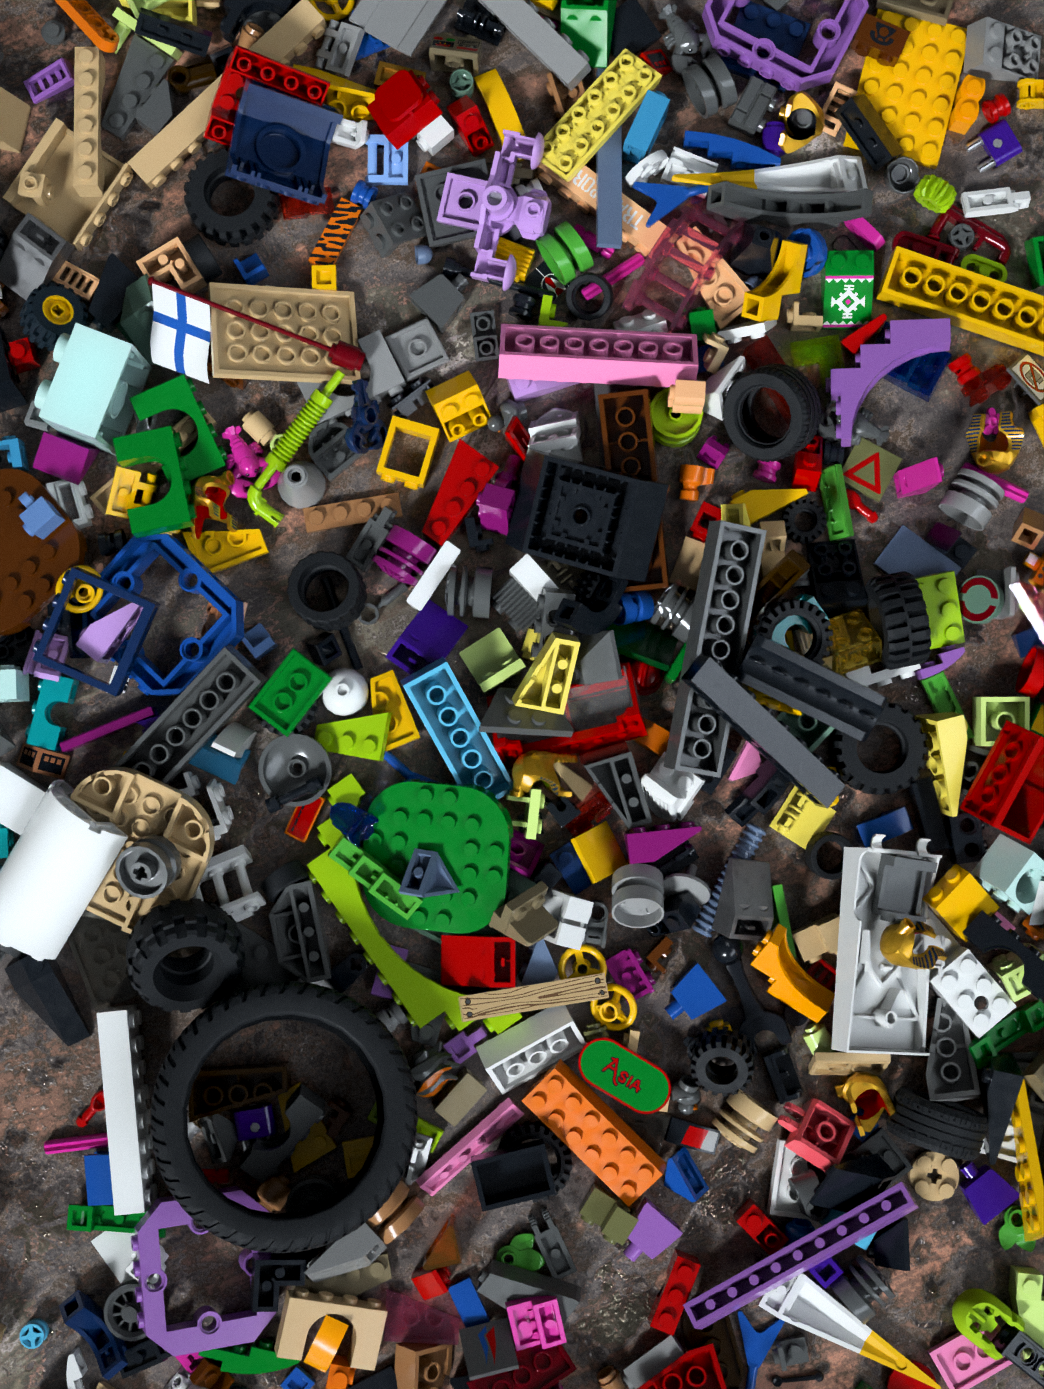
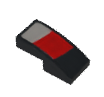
M670 1116L664 1140L682 1147L715 1155L721 1133L717 1128Z

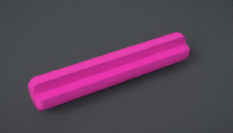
M640 252L636 253L604 274L603 277L612 286L644 265L645 259ZM591 283L581 290L583 297L587 301L602 292L600 286L595 283Z
M965 462L961 467L976 471L990 478L1001 486L1005 491L1004 496L1019 503H1024L1028 498V490L994 474L984 472L977 466Z
M107 1133L51 1139L44 1142L45 1154L108 1147Z

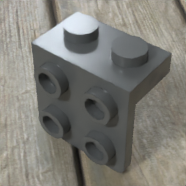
M409 192L372 201L360 215L364 228L368 231L375 248L379 251L382 258L390 256L401 243L427 236L424 218Z

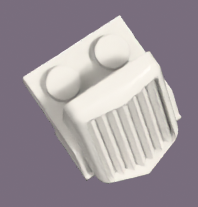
M552 408L537 420L531 421L528 428L531 437L528 448L583 462L578 411L572 412L561 408Z
M664 752L649 774L645 773L643 775L641 786L647 805L656 816L670 822H674L676 819L681 821L694 803L693 798L705 780L696 773L663 767L666 752Z

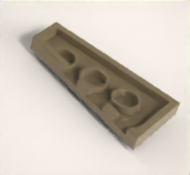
M388 1251L382 1252L367 1267L314 1283L305 1274V1286H292L293 1290L296 1287L309 1290L310 1293L319 1294V1291H327L338 1297H343L346 1294L359 1295L392 1279L393 1275Z

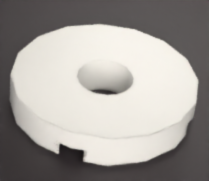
M659 150L648 155L628 172L625 182L630 188H633L634 182L647 183L648 177L652 174L654 176L659 174L665 168L669 161L665 151Z

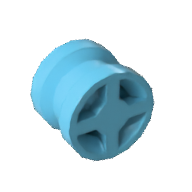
M40 1318L30 1320L21 1329L19 1336L21 1344L28 1349L39 1347L49 1334L48 1324Z

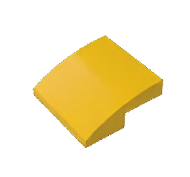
M607 821L571 839L592 884L610 876L618 868L628 865Z

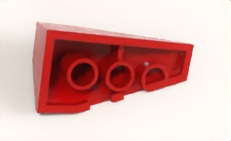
M712 1343L687 1351L637 1389L727 1388Z

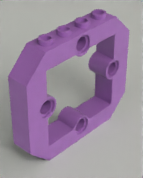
M708 0L705 4L702 18L711 46L716 49L718 54L737 60L741 66L758 71L762 77L779 82L787 90L799 92L830 82L869 4L867 0H844L835 20L824 19L819 23L813 36V44L819 51L811 66L777 49L770 39H758L726 22L734 6L744 7L750 0ZM827 32L832 38H825L822 33ZM757 52H764L767 57L762 58L758 56Z
M238 1186L218 1188L227 1198L245 1207L268 1212L266 1208ZM174 1196L157 1198L134 1227L135 1235L131 1236L132 1251H136L137 1261H133L134 1277L139 1279V1286L135 1287L136 1302L141 1304V1312L137 1313L138 1328H142L147 1337L174 1357L254 1342L276 1312H252V1310L219 1315L213 1307L204 1305L195 1311L192 1321L166 1325L163 1290L167 1285L168 1279L161 1268L158 1229L187 1225L193 1233L198 1235L209 1232L200 1225H194V1219L182 1209ZM247 1248L241 1251L238 1262L244 1272L250 1276V1288L252 1267H248L249 1259L253 1257V1253L271 1252L253 1251ZM151 1274H159V1279L156 1283L147 1284V1278ZM213 1316V1321L210 1325L202 1326V1321L205 1317Z

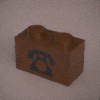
M865 13L850 49L855 50L860 56H869L876 59L883 66L895 67L910 32Z

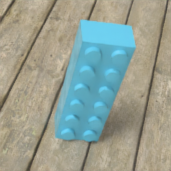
M441 657L400 680L456 783L461 785L469 783L481 786L496 795L495 798L497 800L507 795L512 790L513 781L486 732H479L481 723L445 658Z

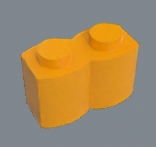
M969 74L964 78L955 94V107L950 114L948 122L949 131L963 135L969 131L978 117L979 101L985 92V79Z

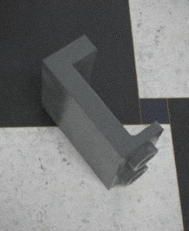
M881 853L871 912L881 915L880 920L895 922L896 918H908L914 925H916L917 921L926 922L927 917L920 915L927 872L936 873L937 863Z

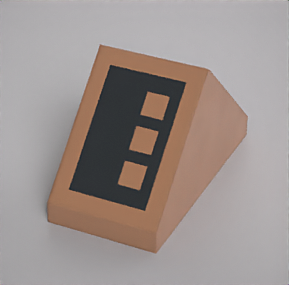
M23 742L16 765L35 773L64 779L71 756Z

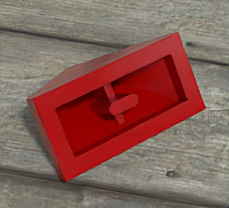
M514 416L505 431V440L524 462L531 437L518 417Z

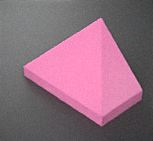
M747 740L726 778L729 781L755 774V771L762 765L759 752Z

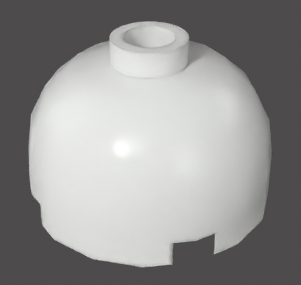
M340 668L329 673L328 675L333 680L321 694L325 707L339 716H352L363 710L369 699V686L364 676L356 670L349 668Z

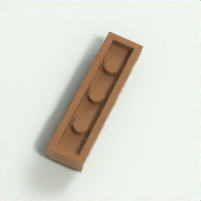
M399 492L303 508L307 533L366 524L375 513L380 515L385 506H390L397 511L394 519L403 518Z

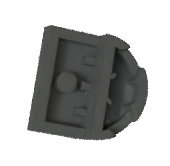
M326 421L316 426L310 433L308 452L317 467L332 482L364 454H356L348 448L345 440L346 430L349 428L347 425L341 422L328 425L329 421Z

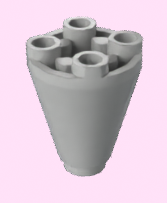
M295 461L288 464L278 478V491L281 498L289 506L297 509L316 506L323 498L326 490V480L322 471L315 464L308 461ZM299 475H301V478L298 481L292 480L296 479Z

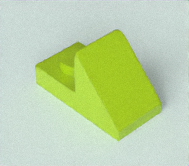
M543 294L538 326L568 327L566 322L550 320V318H555L557 304H552L553 296Z

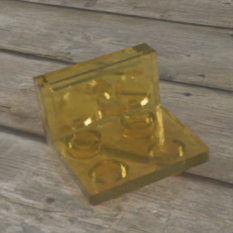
M860 609L830 618L831 625L828 626V629L833 630V636H829V640L833 641L832 647L828 646V648L832 652V670L845 674L881 661L882 640Z

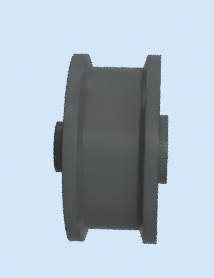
M135 1279L126 1281L114 1290L104 1306V1320L108 1329L117 1338L125 1341H136L146 1337L143 1329L138 1328L137 1313L141 1312V1304L136 1302L135 1287H138L139 1283Z

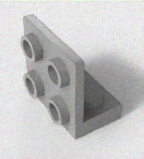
M1009 566L1003 570H974V576L984 575L993 578L1003 590V608L1001 613L993 619L1003 620L1014 616L1019 606L1018 597H1015V588L1019 585V573L1016 572V566Z

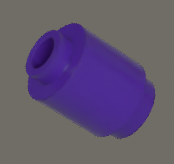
M778 121L767 122L762 134L761 149L779 158L785 155V152L778 145L781 131L785 130L784 123Z

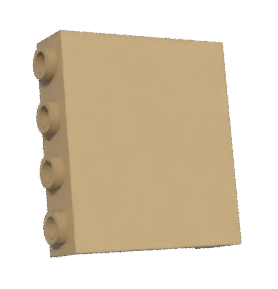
M56 118L3 196V199L9 206L26 216L29 212L81 251L83 247H87L92 241V234L96 228L104 223L106 213L110 207H114L117 204L120 192L131 183L134 172L128 163L123 164L102 150L104 196L80 197L73 186L74 132L68 129L64 122ZM22 171L45 174L54 186V197L49 201V207L39 206L33 198L18 195L17 191Z

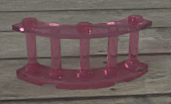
M693 196L681 208L680 211L683 214L678 220L673 218L658 238L642 265L646 267L639 280L634 279L622 305L629 312L637 305L639 307L643 305L672 322L667 333H675L678 329L682 330L688 321L686 315L705 281L709 282L712 279L718 262L733 245L737 246L743 236L741 230L744 222L740 221L730 229L702 213L700 206L703 199L698 196ZM698 221L724 236V239L719 244L689 227L692 222ZM685 235L713 251L705 265L674 248V242L679 236ZM664 257H671L699 273L690 289L659 272L660 269L658 267ZM655 280L684 297L677 313L647 297L645 291L650 281L653 282Z

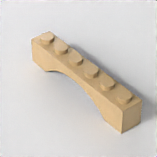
M97 46L75 47L73 186L80 197L104 196L101 101L105 85V58Z

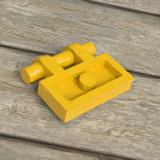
M116 465L105 513L129 519L128 509L150 505L153 493H156L158 486L156 485L157 475L148 473L146 482L139 481L141 471L127 467L122 468V466ZM137 489L144 490L141 503L134 502Z

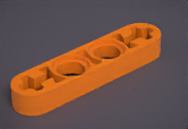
M55 0L100 50L107 53H113L117 50L120 40L118 34L86 0Z

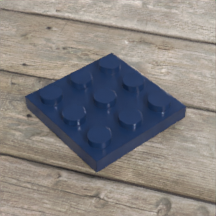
M752 1L746 6L740 7L734 23L735 27L758 39H770L777 49L796 59L799 57L811 25ZM757 52L758 56L762 58L767 57L764 52ZM729 56L721 57L730 73L750 80L751 76H755L763 80L764 83L776 87L777 91L785 93L786 89L779 82L762 77L758 71L741 66L737 60Z

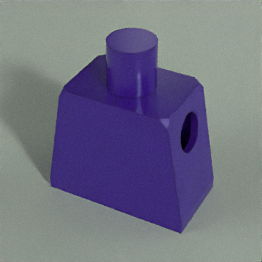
M966 1161L960 1166V1170L966 1176V1179L959 1186L976 1218L983 1225H986L1019 1198V1193L987 1164L977 1168L973 1161Z

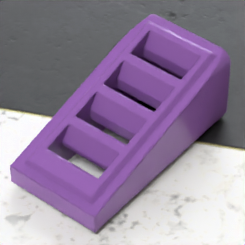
M62 57L23 81L33 103L37 104L74 86V68L70 61ZM52 75H56L58 79L57 83L55 82ZM44 79H47L50 85L49 88H47ZM36 83L39 84L42 90L41 93L38 92L35 86Z

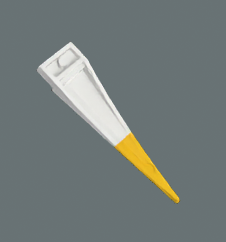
M835 155L795 164L752 170L675 174L671 180L700 185H713L728 181L757 190L790 194H832L867 188L861 157Z
M804 1273L762 1295L757 1303L758 1306L785 1322L868 1357L931 1387L941 1389L940 1385L866 1324L864 1325L854 1314Z

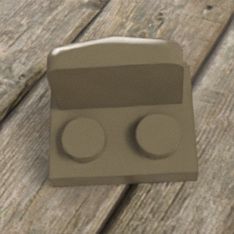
M540 881L493 912L489 926L527 947L544 939L558 927V921L542 906L546 901L545 895L549 887L543 881Z

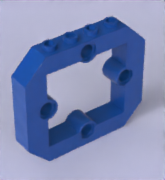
M155 534L142 538L133 536L100 573L102 578L124 587L125 581L130 579L131 585L129 590L140 594L143 590V580L140 576L161 555L180 573L178 583L181 589L193 594H202L222 614L201 639L189 637L182 641L180 655L183 659L168 676L145 656L144 648H141L129 678H134L139 683L137 687L147 696L180 695L225 646L232 645L235 648L244 638L243 602L176 537L169 534ZM194 575H196L198 581L197 584L194 587H192L190 585V579ZM90 584L96 593V586ZM104 590L98 605L92 610L82 613V628L84 629L105 617L121 597ZM127 637L110 659L112 662L120 663L129 642ZM197 644L199 646V653L193 656L192 648Z

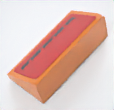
M321 796L308 805L297 806L284 833L304 844L307 843L327 799Z

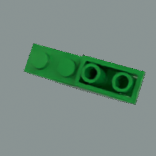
M266 1338L255 1340L251 1349L247 1348L245 1344L201 1351L198 1356L222 1361L220 1371L236 1374L274 1372L300 1362L299 1360L276 1357L274 1342Z

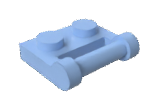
M369 135L365 143L368 145L366 185H408L409 141L397 150L385 135ZM384 145V175H377V146Z

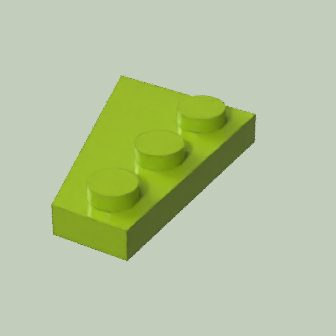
M387 712L319 724L316 726L314 739L322 744L327 752L383 761L392 713Z

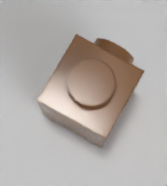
M1025 507L1014 523L1011 541L1034 550L1044 535V515Z

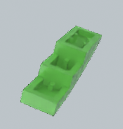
M344 834L328 853L331 859L348 870L350 876L367 887L369 893L406 920L411 917L423 902V899L420 897L400 894L399 889L402 881Z

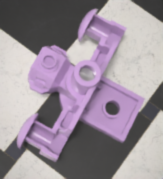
M503 129L504 141L501 152L495 151L488 181L447 172L437 222L477 231L474 248L478 255L474 273L471 272L470 276L472 279L489 282L490 279L502 281L503 291L508 290L513 284L517 264L512 254H510L508 261L495 258L499 237L509 232L516 225L523 238L535 241L545 235L548 227L552 203L546 191L532 189L529 193L526 192L518 197L511 187L517 158L531 160V170L539 166L545 147L544 137L540 132L537 133L536 138L521 136L519 132ZM465 196L473 199V203L468 209L460 207V200Z

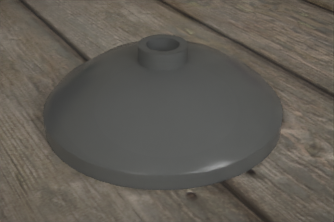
M294 733L289 737L281 735L265 747L259 760L258 773L260 782L270 797L276 794L281 796L306 784L308 779L317 775L320 776L324 789L313 795L310 792L285 804L297 807L308 805L323 795L331 781L332 764L326 749L316 739L305 734ZM295 763L302 765V771L295 769Z

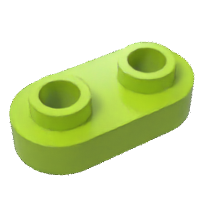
M969 254L959 263L960 268L967 270V266L971 265L975 273L990 277L989 274L993 273L998 281L1005 282L1007 279V270L1004 265L979 255Z

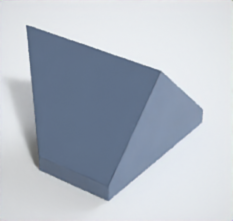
M414 849L399 889L400 894L425 898L460 892L438 852Z

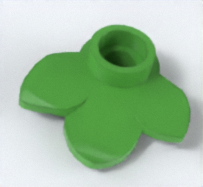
M1011 1205L1004 1212V1224L998 1232L999 1242L1004 1250L1010 1249L1016 1243L1022 1249L1033 1252L1036 1240L1025 1241L1021 1206ZM1015 1213H1019L1017 1221L1012 1220V1216Z
M522 1233L514 1236L510 1245L501 1247L496 1256L497 1261L529 1271H536L546 1263L543 1255L532 1249L535 1241L534 1234ZM510 1254L514 1259L511 1262H506L504 1257Z

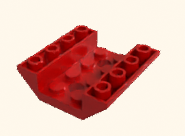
M236 45L227 60L216 90L203 137L230 147L235 114L240 101L236 91L244 87L247 77L320 106L323 104L330 82Z

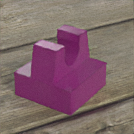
M712 435L706 440L697 458L717 470L727 455L730 445L718 443L716 441L717 437Z

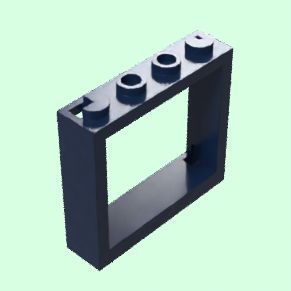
M72 567L63 576L62 584H64L61 594L57 593L53 600L52 606L55 608L52 615L47 616L43 623L42 629L45 631L42 638L38 639L33 647L32 652L35 655L32 660L111 695L119 696L124 690L160 603L84 569ZM78 579L143 607L111 684L46 655Z

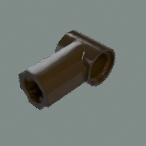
M212 60L187 67L175 65L168 71L171 89L179 96L187 95L191 89L212 84L217 79ZM185 78L184 82L175 83L176 79Z

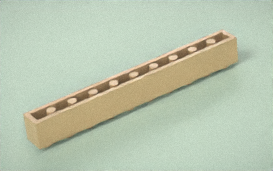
M301 0L253 44L249 50L290 65V60L294 56H300L306 51L309 42L320 38L324 34L327 27L325 18L308 0ZM222 74L127 162L151 190L154 187H160L166 181V176L172 170L177 171L184 164V159L189 154L193 155L198 152L202 147L201 143L207 139L203 135L211 104ZM244 87L236 91L237 96L240 98Z

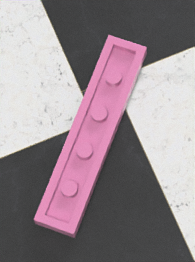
M508 1097L416 1179L419 1187L429 1195H435L471 1162V1156L482 1153L520 1119L524 1112Z

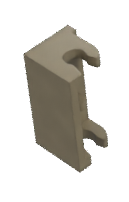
M465 1066L456 1075L458 1080H451L432 1102L434 1110L454 1127L487 1091L483 1082Z

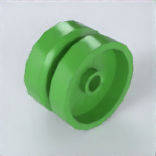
M562 221L554 227V236L545 233L544 236L536 239V245L542 258L554 276L563 285H567L576 278L575 269L584 273L594 265L592 256L585 243L567 221Z

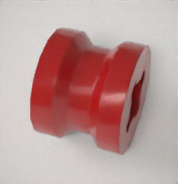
M998 93L992 100L988 99L981 103L982 112L991 124L997 122L999 117H1006L1011 114L1010 103L1003 93Z

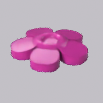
M987 408L983 432L985 435H996L999 432L1000 414L996 413L994 408Z

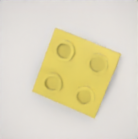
M794 785L769 827L806 850L810 839L818 833L824 832L836 811L830 807L827 809L816 806Z

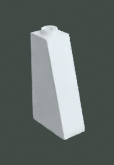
M528 554L509 570V576L513 577L536 602L538 594H542L543 587L559 589ZM552 610L549 612L548 617L551 620L553 619L557 610ZM571 630L572 636L578 637L580 635L579 632Z

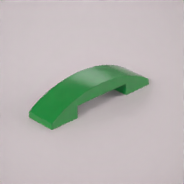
M1035 1000L1007 1014L980 1038L975 1037L970 1042L968 1048L977 1069L985 1067L990 1058L998 1056L997 1052L1025 1033H1035L1044 1027V1003L1040 1000Z
M69 1204L66 1230L135 1233L134 1227L145 1213L114 1216V1205L88 1206V1204ZM166 1228L158 1229L159 1238H165Z

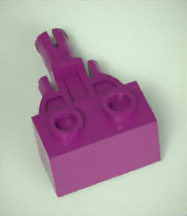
M509 455L503 471L496 474L494 485L486 483L484 491H480L477 496L476 505L479 506L478 518H480L482 529L503 535L508 534L515 504V490L513 488L518 486L516 476L522 463V459L516 455Z

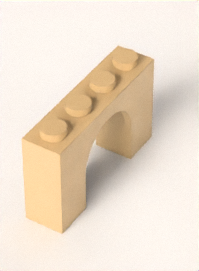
M296 1287L294 1290L287 1289L274 1346L276 1357L301 1361L307 1334L312 1324L323 1316L337 1314L346 1317L353 1324V1332L347 1355L350 1368L375 1371L388 1311L384 1303L375 1298H368L365 1301L358 1300L356 1296L348 1294L338 1297L327 1291H319V1294L310 1293L309 1290Z

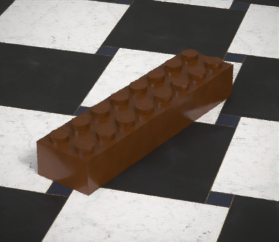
M649 389L598 395L606 468L659 482ZM663 515L646 582L628 580L629 583L624 592L667 588L670 586Z

